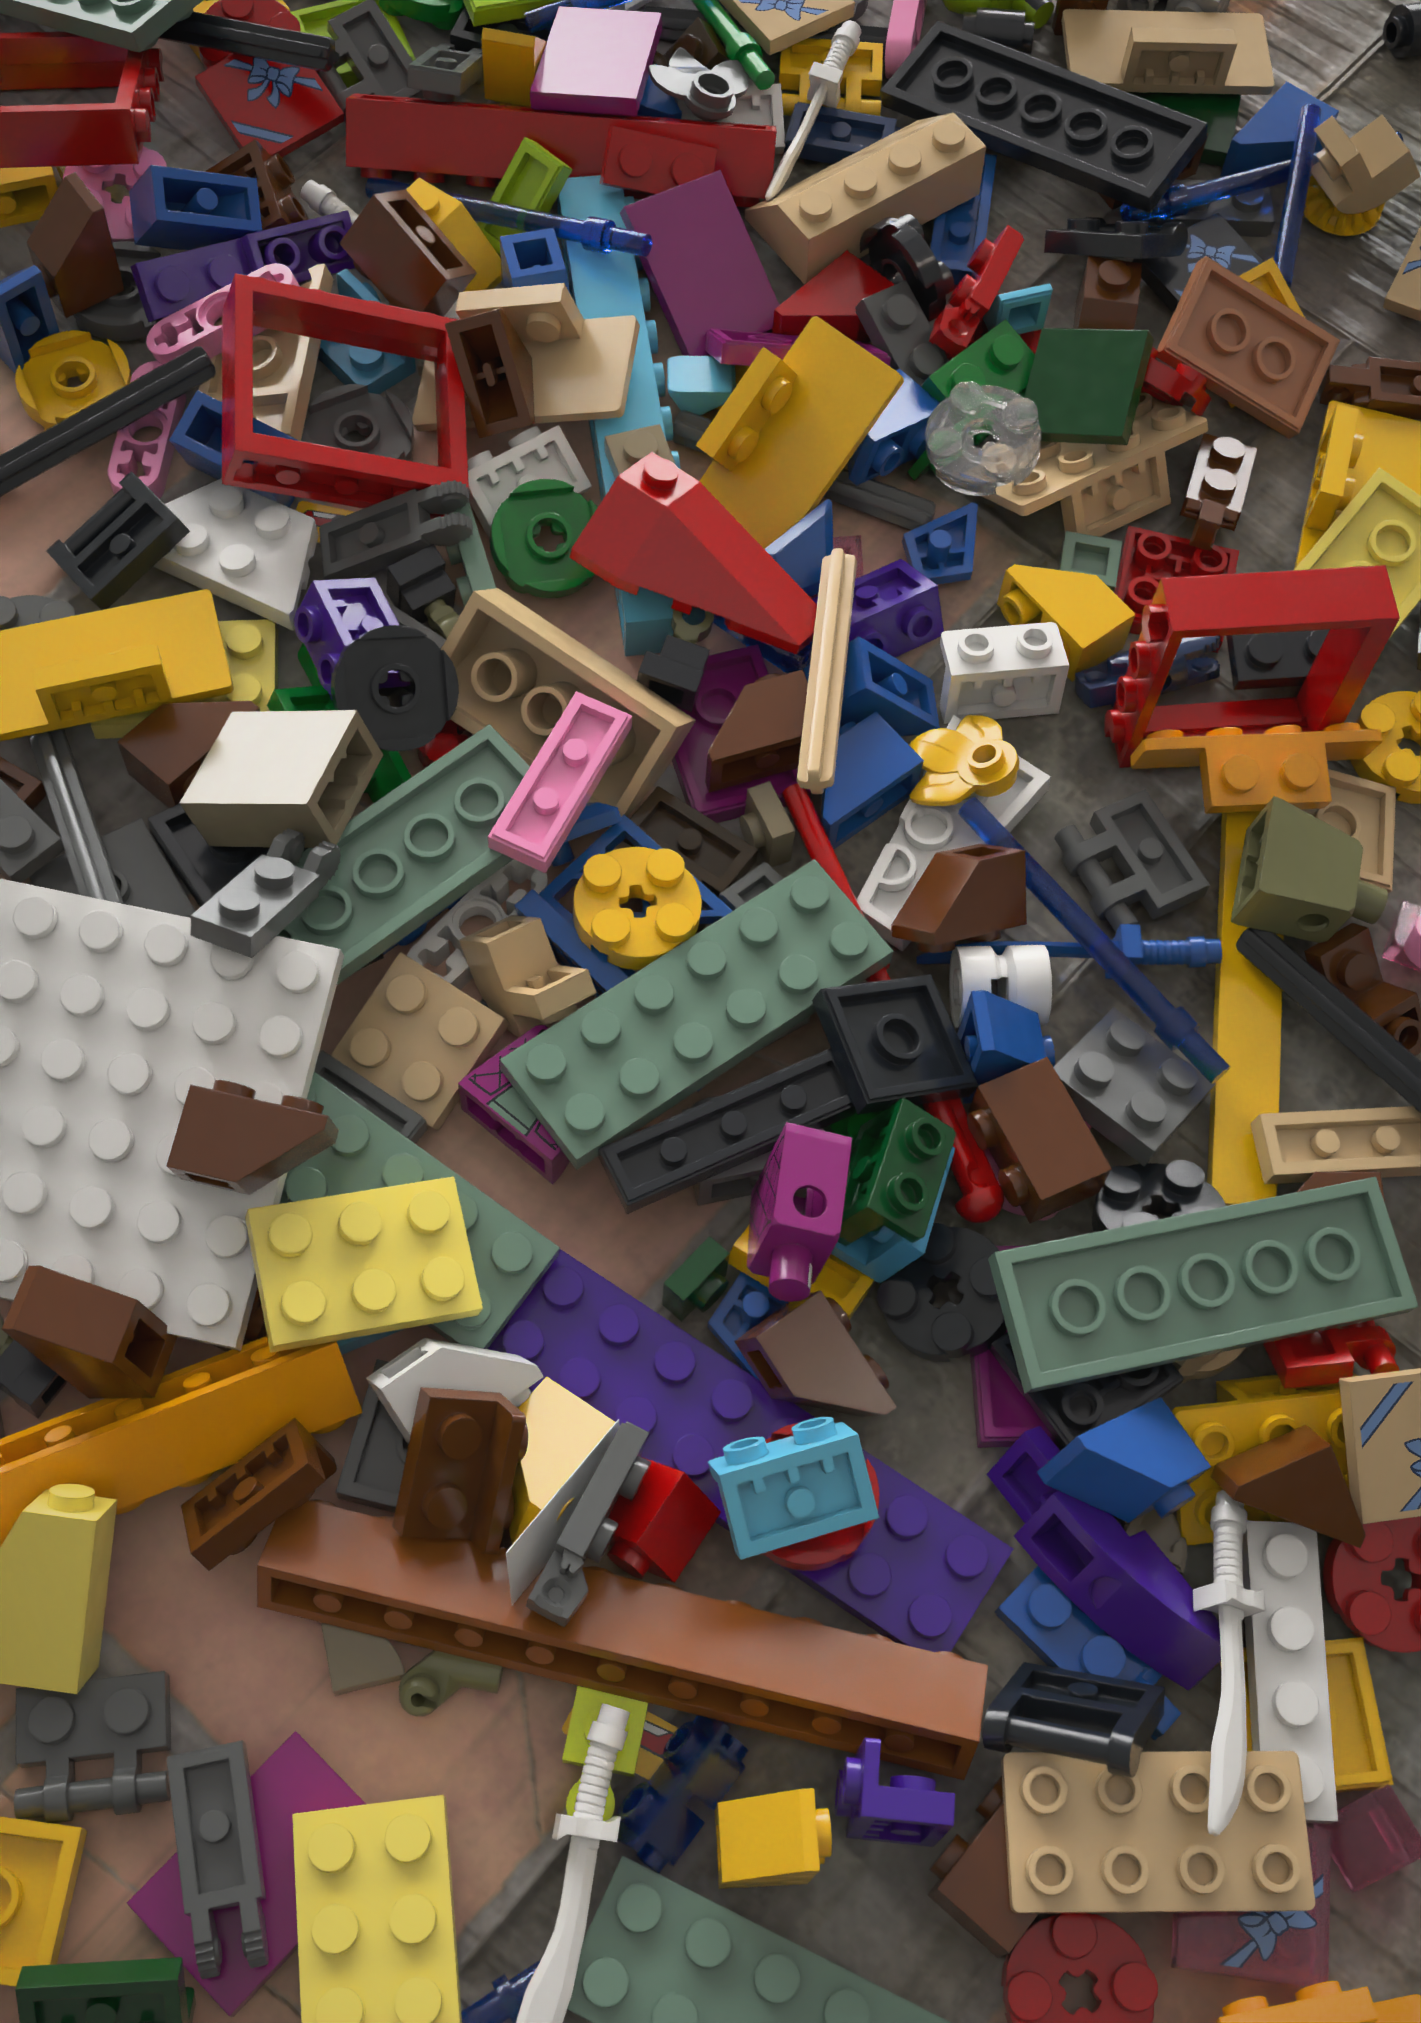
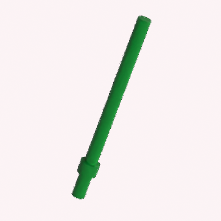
M691 0L726 46V56L728 59L738 60L758 89L766 90L770 88L774 83L775 75L762 59V49L754 38L746 32H741L717 0Z

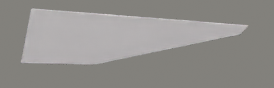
M619 1419L506 1552L512 1606L550 1559L556 1542L620 1427ZM575 1498L572 1501V1503L568 1506V1508L564 1511L562 1516L558 1519V1516L564 1505L570 1499Z

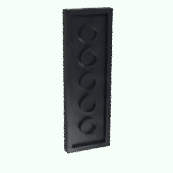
M940 21L934 24L880 90L883 107L916 120L955 113L986 145V148L1148 213H1151L1207 139V123Z

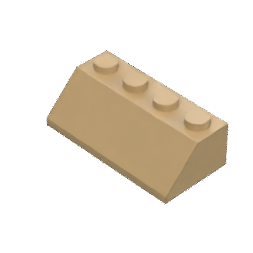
M955 113L917 120L779 192L769 202L764 200L746 209L745 219L805 285L846 250L857 258L868 254L869 248L860 253L861 236L866 229L886 217L898 219L905 214H911L918 220L920 225H923L979 195L986 145Z
M499 588L473 591L441 648L452 660L459 684L458 702L451 720L473 735L490 724L529 766L532 765L576 691L632 715L631 730L587 802H600L618 807L621 817L624 814L627 817L631 814L665 772L696 721Z

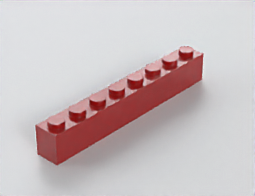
M354 93L346 98V167H359L360 176L365 178L390 179L392 178V170L413 172L414 181L421 178L428 183L445 182V174L466 176L467 185L496 187L498 185V178L504 176L521 142L526 137L534 140L571 167L573 170L568 178L598 176L602 172L608 129L611 126L718 149L714 172L721 170L736 206L752 207L760 203V198L765 199L766 191L773 178L777 130L776 126L709 122L640 115L632 117L543 111L524 106L459 101L438 102L420 98ZM624 189V197L633 196L635 199H645L652 196Z

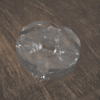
M970 381L954 386L950 396L941 401L933 410L926 426V453L928 459L935 467L936 476L947 487L973 496L996 494V487L1007 485L1013 480L1014 486L1024 481L1034 470L1040 455L1041 429L1038 421L1037 406L1033 401L998 386H980ZM977 433H990L998 441L996 443L986 442L983 448H976L974 446V437L972 436Z

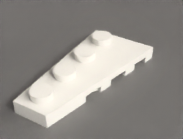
M953 715L947 729L956 731L961 719ZM1018 756L1019 769L1016 781L1010 789L1000 795L983 797L972 793L962 802L950 806L919 805L911 802L909 799L899 818V825L890 843L884 846L857 898V902L866 920L884 940L903 951L911 941L892 937L891 924L937 852L981 843L998 846L1048 791L1051 776Z

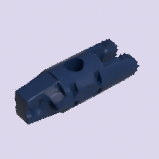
M1220 636L1182 638L1160 695L1218 678L1220 676V664H1218V661H1215L1214 658H1203L1201 656L1205 655V653L1216 651V648H1219ZM1129 650L1114 654L1107 658V661L1075 674L1076 694L1089 708L1092 709L1106 705L1114 707L1118 678L1125 676L1129 666Z

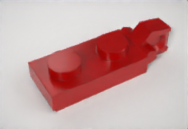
M1007 225L993 243L987 238L980 243L967 264V267L973 271L972 275L966 274L962 278L948 301L953 308H945L935 320L929 341L951 354L952 358L967 348L980 320L989 311L1024 241L1021 233Z

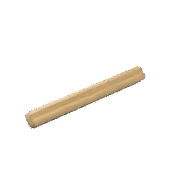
M843 548L833 549L831 555L825 556L822 559L797 782L800 788L810 789L812 794H822L824 788L832 787L835 777L857 568L855 556L845 554Z

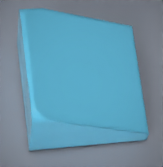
M1051 284L997 295L989 311L982 318L988 331L1005 319L1018 334L1042 329L1053 291Z
M674 356L667 359L668 393L681 411L686 410L699 416L724 405L736 387L735 365L721 364L712 356Z

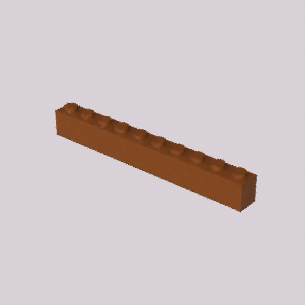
M320 1499L308 1500L299 1508L288 1510L275 1520L257 1564V1607L486 1662L856 1754L865 1737L881 1739L880 1760L965 1780L980 1740L988 1665L965 1660L960 1655L952 1652H932L895 1643L882 1635H862L825 1626L812 1618L783 1616L755 1609L751 1605L738 1600L722 1601L685 1592L672 1584H652L615 1575L611 1571L597 1566L582 1568L589 1590L587 1597L568 1624L562 1627L558 1623L526 1607L528 1597L544 1568L512 1606L506 1558L507 1548L500 1547L498 1554H482L469 1539L401 1537L392 1527L394 1517H375L339 1508L329 1501Z

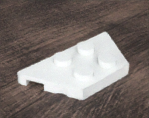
M222 478L165 504L190 532L153 567L201 589H208L212 594L292 631L295 629L294 617L298 609L301 589L306 590L310 575L308 561L314 556L318 540V531L314 518L246 488L222 484Z

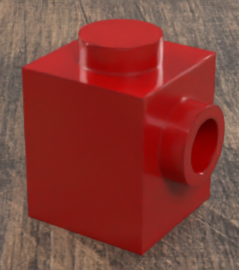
M646 1459L652 1463L634 1499L630 1501L620 1496L608 1517L619 1523L610 1542L612 1547L607 1556L619 1568L638 1579H643L645 1574L649 1572L675 1583L719 1517L721 1511L685 1472Z

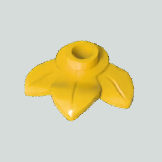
M967 715L960 721L956 731L947 728L930 729L909 743V746L924 760L922 769L927 771L909 795L913 803L925 806L956 805L972 793L983 797L1000 795L1010 789L1016 781L1019 769L1017 752L1010 743L1003 741L1002 728L992 718L981 715Z

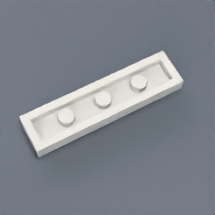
M1247 1520L1246 1533L1243 1534L1242 1541L1243 1588L1253 1591L1264 1589L1265 1611L1244 1617L1252 1751L1295 1752L1299 1757L1306 1823L1331 1824L1338 1821L1317 1532L1293 1522Z

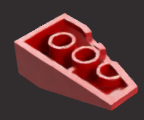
M653 452L617 476L571 549L569 558L620 590L637 595L640 587L659 593L673 599L671 608L690 615L693 607L713 613L724 618V622L729 630L793 654H798L813 641L817 604L700 481L679 469L670 460L661 458Z

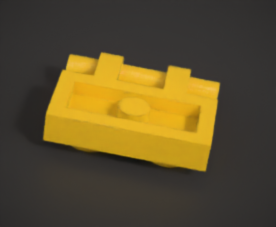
M807 38L780 51L778 84L781 83V90L799 91L798 94L782 93L783 115L792 116L795 103H811V100L807 99L810 87L808 73L814 61L821 64L824 63L831 48L832 40ZM859 42L855 53L849 57L843 70L840 94H844V98H840L836 109L880 116L881 100L861 99V95L880 97L883 43Z

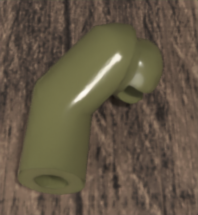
M433 1650L411 1667L402 1677L399 1685L401 1706L408 1714L424 1717L431 1714L461 1687L497 1694L504 1667Z

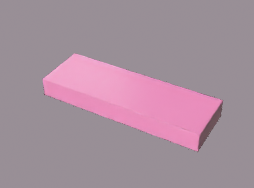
M576 691L488 835V847L546 873L631 730L632 715Z

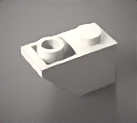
M423 1338L366 1377V1379L409 1445L420 1387L497 1392L506 1397L513 1405L519 1407L531 1394L529 1387L544 1376L536 1364L516 1354Z

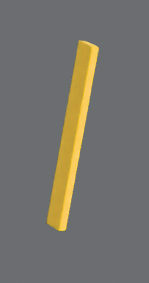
M1261 811L1222 813L1217 939L1221 941L1222 960L1220 964H1216L1211 1070V1081L1215 1083V1086L1211 1090L1207 1183L1218 1191L1226 1206L1277 1196V1184H1264L1250 1123L1259 1114L1279 1113L1282 990L1237 950L1236 943L1240 935L1249 927L1231 922L1246 830ZM1277 934L1284 941V935Z

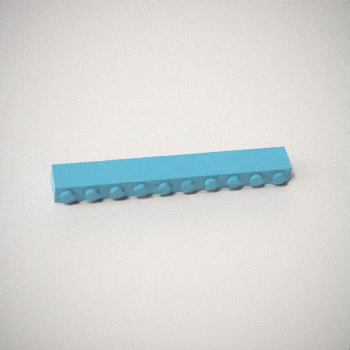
M601 175L567 179L557 197V220L570 294L583 318L593 319L634 315L640 325L624 415L620 418L589 420L602 501L615 481L604 451L605 436L660 424L666 441H672L673 422L670 406L661 407L659 397H665V375L663 363H653L652 354L658 353V337L655 320L645 319L644 312H650L651 309L648 278H638L637 271L643 270V265L620 215L624 206L635 202L634 197H624L623 189L601 185ZM671 451L675 464L680 469L678 451ZM614 587L625 656L645 655L646 650L655 654L660 653L666 636H673L674 634L671 626L673 599L640 587L637 595ZM693 607L690 615L683 613L682 617L686 623L697 625L705 619V611Z

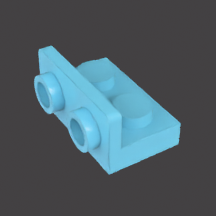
M818 1417L794 1425L791 1428L793 1436L766 1443L764 1437H750L732 1442L723 1448L724 1456L708 1461L711 1476L718 1483L735 1553L740 1560L879 1518L858 1433L843 1422L834 1423L833 1417Z

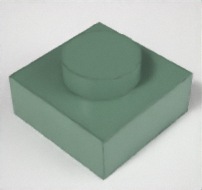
M1066 531L1062 542L1058 570L1097 575L1114 592L1122 541Z

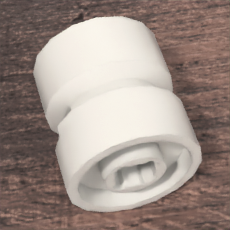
M1045 945L1007 946L1002 955H997L991 946L955 947L951 954L949 972L950 1007L955 1028L960 1027L971 991L985 990L992 993L991 979H997V996L1037 1012L1040 1026L1047 1025L1052 1003V974L1048 950Z

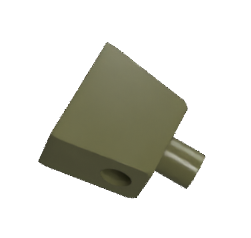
M1274 796L1246 830L1231 922L1240 926L1321 943L1328 941L1350 917L1369 924L1376 923L1385 909L1388 891L1359 879L1363 847L1359 840L1287 801Z

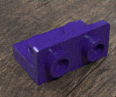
M899 559L855 579L849 642L857 637H861L889 655L897 657L941 637L944 628L938 585L907 562ZM818 596L812 598V600L816 604L818 601Z
M375 577L314 580L300 607L296 610L294 617L297 637L305 644L318 671L319 681L322 687L328 691L331 699L332 673L343 648L369 630L383 626L399 625ZM391 670L388 671L387 681L379 684V689L411 685L410 682L400 681L398 671Z
M865 1737L854 1757H846L844 1769H839L837 1773L835 1816L847 1817L846 1838L934 1847L954 1826L955 1793L935 1791L936 1781L921 1776H891L890 1787L878 1785L881 1739Z

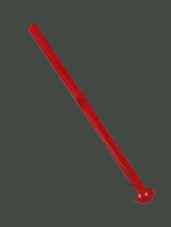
M798 783L790 785L782 792V797L811 861L815 859L863 915L807 790L800 788ZM890 963L865 979L866 982L891 980L887 973ZM960 1098L922 1104L924 1111L953 1128L956 1133L952 1146L955 1148L950 1168L963 1195V1198L955 1205L956 1211L962 1218L972 1223H985L994 1219L1003 1207L1004 1191L996 1179L984 1150L978 1147L968 1128L967 1113Z

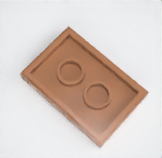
M1204 256L1196 263L1158 346L1157 351L1159 354L1157 358L1176 369L1179 363H1182L1197 370L1208 378L1205 385L1207 389L1290 439L1300 433L1340 340L1214 260Z

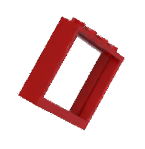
M65 31L0 33V90L119 87L115 103L0 106V168L139 164L144 142H151L150 122L156 121L155 102H160L159 82H164L161 49L151 47L140 53L133 52L129 49L94 41L93 39Z
M235 273L222 311V484L363 509L412 489L420 491L435 484L440 485L441 482H447V480L461 481L462 484H466L469 490L465 391L445 327L446 323L458 319L443 317L430 312H419L395 307L377 301H367L328 293L320 289H309L280 283L262 277ZM253 326L434 362L438 466L253 433ZM243 460L254 461V464L243 463ZM430 514L431 519L445 516L443 514Z
M1386 566L1161 578L1152 604L1145 605L1143 609L1142 631L1138 641H1133L1130 645L1129 666L1125 676L1118 678L1116 702L1113 710H1107L1105 714V737H1111L1112 743H1115L1119 768L1131 767L1130 756L1142 740L1147 739L1149 734L1161 730H1180L1183 732L1184 737L1206 736L1212 730L1225 727L1240 728L1243 734H1264L1266 730L1281 725H1298L1301 727L1302 732L1323 731L1324 728L1334 724L1344 723L1400 620ZM1330 630L1296 698L1156 706L1182 638Z

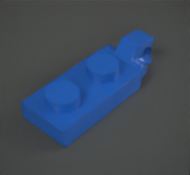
M1038 1565L995 1611L996 1616L1047 1666L1155 1685L1162 1677L1159 1672L1133 1655L1096 1625L1055 1585ZM1166 1696L1164 1697V1716L1151 1735L1153 1740L1164 1735L1182 1714Z

